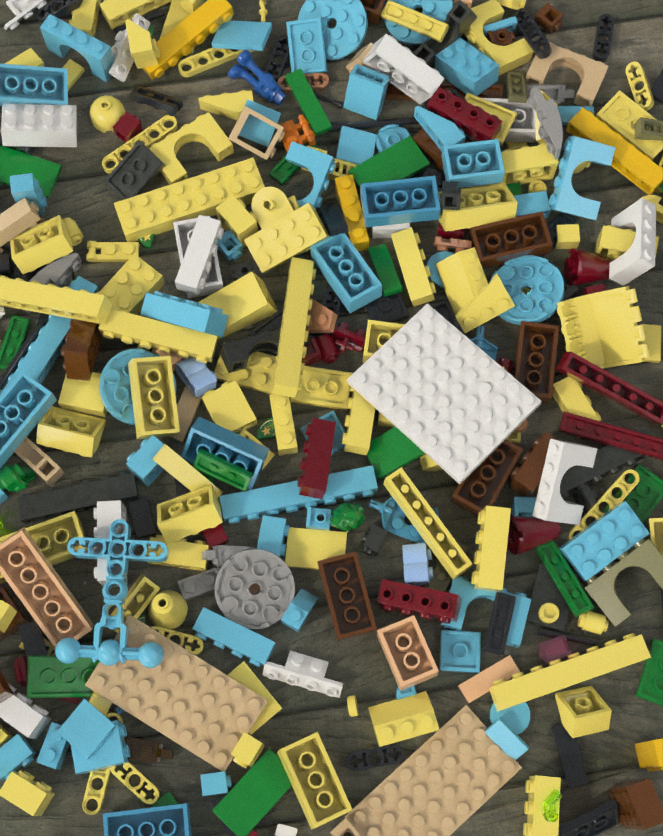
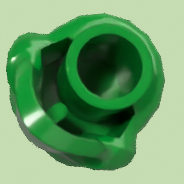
M17 463L13 466L5 465L0 469V488L2 490L7 489L10 492H19L29 486L28 482L36 478V473L26 466L20 467Z
M343 503L333 510L330 522L334 527L348 533L351 529H358L364 522L365 516L362 513L364 509L357 503L354 505Z

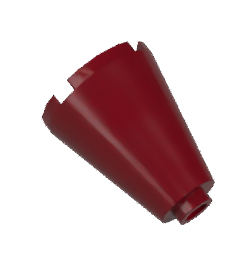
M572 248L568 251L571 254L569 258L565 259L564 277L569 280L568 285H581L609 279L610 263L614 260L577 248Z
M510 516L508 550L513 555H520L557 539L561 533V526L558 522L546 521L536 517Z

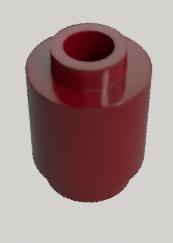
M439 222L437 236L442 237V239L463 238L464 229L445 231Z
M329 334L318 337L316 342L321 353L322 362L330 364L337 361V357L340 354L334 339Z
M26 656L14 659L15 664H13L16 684H21V687H27L28 662Z

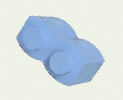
M189 357L176 364L178 376L196 398L216 388L217 376L207 368L206 363L198 362L196 358Z
M426 543L402 545L405 584L414 586L430 585V579H434L433 567H429V560H432V550L428 548Z

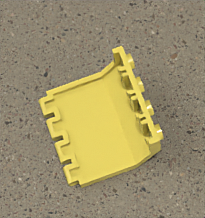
M629 286L558 302L557 313L561 319V330L566 341V351L573 352L602 369L645 361L646 357H650L648 344L641 343V341L646 340L643 324L637 325V322L642 321L639 305L633 306V303L638 302L635 288L629 289Z

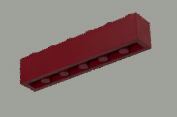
M573 352L564 353L556 370L654 424L663 423V402Z

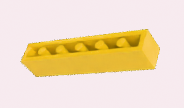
M207 0L156 42L160 51L159 65L142 69L152 80L161 77L169 67L175 66L181 57L188 55L192 48L197 44L203 43L208 35L215 33L219 26L232 19L234 12L230 3L227 0Z
M582 107L569 121L566 131L572 136L616 147L611 166L646 194L652 195L663 184V167L651 161L649 156L642 154L633 144L624 140L619 133L610 129L605 122L597 119L591 111H587Z

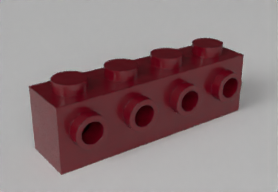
M438 87L427 103L428 111L455 123L465 134L478 141L494 140L501 130L502 120L499 117L485 112L479 106L468 103L462 97L459 98L453 95L447 89Z
M313 417L311 424H307L305 435L308 436V439L304 441L302 450L305 453V458H302L300 463V469L303 472L302 475H299L297 487H300L299 495L323 499L327 489L336 422Z
M382 579L376 602L385 611L393 612V609L400 610V613L412 616V613L419 614V617L431 620V617L438 618L439 622L450 624L451 621L457 622L462 598L458 594Z

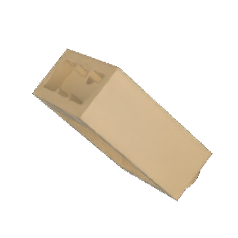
M245 106L228 139L267 160L268 157H273L277 149L274 146L277 141L281 142L285 132L283 131V126ZM249 114L277 129L265 153L237 138Z

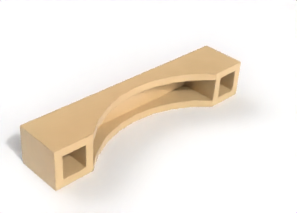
M28 437L14 451L50 487L65 474Z

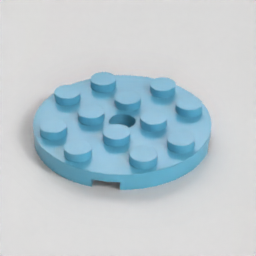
M306 0L300 10L298 20L322 18L326 60H340L352 52L354 53L366 36L368 19L360 0ZM335 19L337 21L336 27L329 28L328 22Z
M391 0L412 10L421 7L423 8L422 14L444 23L447 20V13L454 5L453 0ZM384 19L391 35L403 44L412 46V44H422L431 40V38Z
M525 255L508 260L504 263V266L494 272L490 280L491 282L492 278L498 274L515 305L499 316L505 321L520 325L521 321L539 323L546 320L557 311V303L561 302L564 297V282L559 269L549 263L547 259L539 256ZM524 287L531 288V291L527 294L521 292Z
M129 349L115 355L105 365L99 380V393L105 408L116 419L130 425H135L128 363L132 358L160 357L157 354L145 351V349ZM173 374L174 388L176 394V380Z

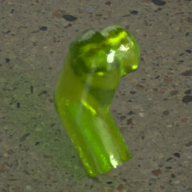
M556 789L542 802L543 817L551 823L556 822L558 819L555 804L562 798V795Z

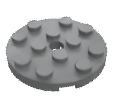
M252 548L235 553L221 566L215 581V598L220 610L227 619L247 629L266 628L281 620L295 595V583L290 568L282 558L265 549ZM257 583L261 587L260 592L257 594L251 593L249 591L251 584Z

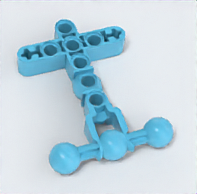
M116 519L112 522L109 539L74 537L68 542V551L77 558L107 560L106 570L108 576H106L107 581L102 588L105 598L104 603L106 604L103 606L100 622L94 627L93 645H80L79 641L75 638H63L55 648V654L59 661L70 664L77 661L79 657L92 658L93 663L99 660V662L106 666L115 665L119 661L124 664L126 660H139L147 668H155L161 664L164 658V650L158 643L146 642L140 648L127 647L129 628L124 625V609L122 605L125 604L123 600L128 594L127 579L125 578L128 572V561H166L170 552L163 542L130 540L131 528L122 519ZM120 525H125L124 533L116 534V528ZM78 544H80L82 547H88V551L80 548L77 552L74 547H78ZM97 544H103L102 552L94 553V547ZM123 545V552L116 555L114 553L115 547ZM143 546V554L136 556L134 554L135 548ZM149 546L152 551H158L161 547L164 553H160V556H158L154 552H149ZM121 565V573L113 575L112 570L114 566ZM118 585L120 592L112 596L110 593L111 588ZM112 606L118 607V613L115 616H110L108 612ZM109 628L114 630L115 628H120V643L112 639L102 642L103 629Z

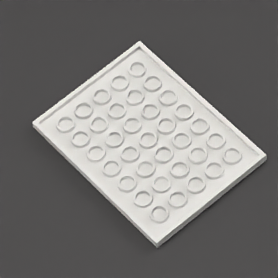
M426 304L347 379V383L459 484L541 404L539 398L429 304Z

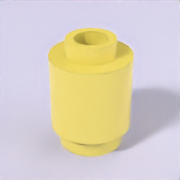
M69 217L63 219L72 245L80 244L84 235L77 223Z
M588 611L579 616L577 626L582 627V630L601 635L602 632L607 631L609 620H606V615Z

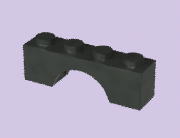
M459 0L447 13L446 24L449 25V29L442 42L440 43L433 39L423 42L413 54L416 57L422 58L429 67L434 69L435 55L458 40L476 20L477 16L467 5Z
M281 327L275 331H265L260 335L246 336L241 340L228 341L222 344L220 355L228 373L246 369L250 355L257 351L265 350L277 355Z

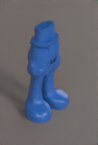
M248 50L241 52L237 58L239 64L234 65L229 70L228 77L233 80L238 78L245 79L254 88L257 96L280 106L287 96L282 92V88L279 87L270 73H264L255 64L251 52ZM244 66L249 68L259 78V81Z

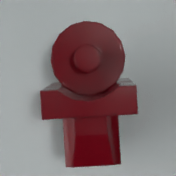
M343 322L335 326L331 337L334 339L335 345L341 347L340 352L345 353L346 349L361 353L366 339V332L361 329H356L355 333L348 331V324Z

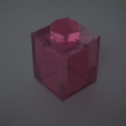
M565 635L539 644V655L546 663L572 654Z

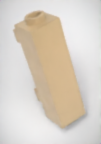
M24 197L0 214V254L4 252L1 246L27 228L38 225L36 222L41 220L38 214L39 208L33 201L30 203Z

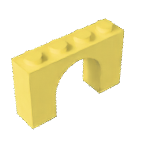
M489 0L471 8L477 18L464 32V35L470 45L499 64L498 76L530 61L534 51L524 38L510 45L499 46L491 43L484 36L483 26L501 21L505 12L497 0Z
M209 112L198 116L195 121L183 125L180 130L170 133L164 140L152 144L149 148L165 164L160 172L169 185L188 179L187 172L176 158L179 148L188 142L205 144L219 162L234 153L233 144Z

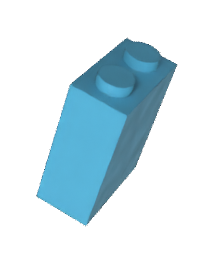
M356 63L349 76L343 108L376 120L383 108L390 76Z
M112 721L116 727L90 759H87L71 745L75 774L89 773L129 763L130 749L125 744L124 739L127 736V731L121 721Z

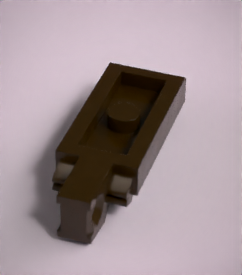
M124 737L125 744L130 749V757L128 759L151 763H160L161 758L172 760L173 751L164 750V744Z

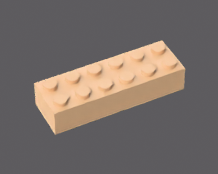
M25 527L0 543L1 574L55 648L63 638L71 637L78 640L93 630V622Z

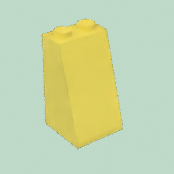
M253 272L248 273L198 302L223 309L222 313L229 315L223 337L268 318L278 311L264 281Z

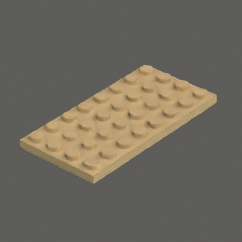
M129 614L124 622V625L129 628L127 647L140 648L146 642H156L164 650L163 661L155 668L144 667L139 660H126L124 664L119 661L112 666H106L99 662L85 686L222 772L226 771L234 757L231 755L243 733H249L268 700ZM121 629L114 638L118 643H120Z
M465 705L357 804L345 818L361 836H450L522 767L514 758L506 755L485 733L487 727Z

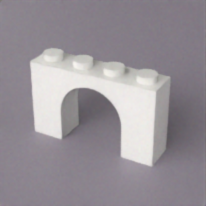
M644 198L639 199L611 219V225L624 230L632 229L636 232L635 239L627 252L610 263L609 279L623 286L655 266L656 205Z
M550 439L532 516L546 521L580 524L584 506L564 501L560 494V483L565 472L573 466L579 465L593 468L597 448Z

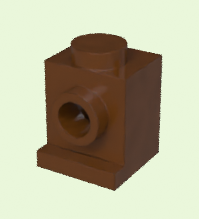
M547 2L538 11L534 21L551 34L553 31H559L562 27L564 15Z
M507 27L493 32L487 31V40L495 45L506 46L515 41L513 32H509Z

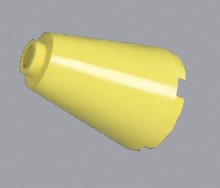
M164 590L157 593L148 606V615L151 622L155 626L170 630L179 627L185 621L188 611L186 600L183 599L180 593L173 590Z

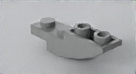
M538 87L532 88L528 102L530 107L536 111L538 121L541 122L538 134L547 144L548 152L553 155L555 160L559 159L563 141V128L558 108L553 98L546 101Z
M75 252L55 260L40 270L29 282L37 281L43 285L53 284L61 288V286L67 284L70 275L80 268L82 261L79 254Z

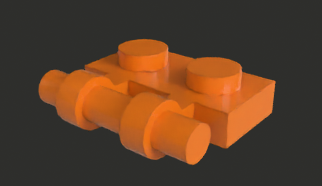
M303 114L298 116L299 122L297 124H294L293 119L279 124L284 127L283 131L285 134L282 142L287 153L292 141L301 145L309 143L311 146L316 144L315 134L310 129V123ZM304 131V135L300 136L298 132Z

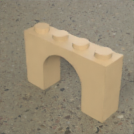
M549 42L552 49L551 54L544 59H540L535 55L526 75V84H544L551 70L557 67H568L576 71L581 79V86L577 92L574 104L592 106L609 66L601 61L592 60L585 55L574 53L567 48H562Z

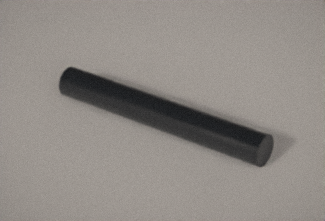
M159 9L142 17L150 22L165 14L163 9ZM126 24L114 28L116 35L119 31L127 29Z
M540 627L537 633L539 636L598 646L599 640L594 637Z

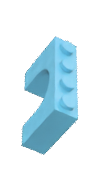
M49 14L40 26L48 51L64 58L70 48H73L87 60L92 75L108 82L112 77L109 74V70L114 61L111 46Z
M568 136L563 146L565 150L563 158L559 161L560 170L554 180V193L549 199L550 209L585 219L596 220L601 202L579 196L572 187V174L575 168L584 161L611 166L616 147L576 136Z
M292 141L285 159L289 163L309 170L314 178L311 193L297 202L299 207L311 203L316 210V207L319 208L323 198L321 195L323 190L326 191L329 185V180H327L329 174L335 170V159L333 156Z
M458 576L454 580L452 579L449 593L458 594L462 598L457 622L451 621L450 624L441 622L440 626L460 631L468 604L479 598H487L494 601L496 592L474 589V584H471L466 577ZM503 588L499 592L516 596L506 645L518 648L521 644L531 599L526 598V594L515 592V594L508 593L507 589Z

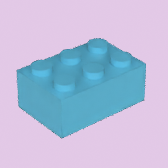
M459 38L435 55V69L439 71L441 76L465 94L468 92L478 96L498 81L499 64L462 38Z
M499 139L443 146L441 157L445 180L458 182L457 188L502 183L505 171Z

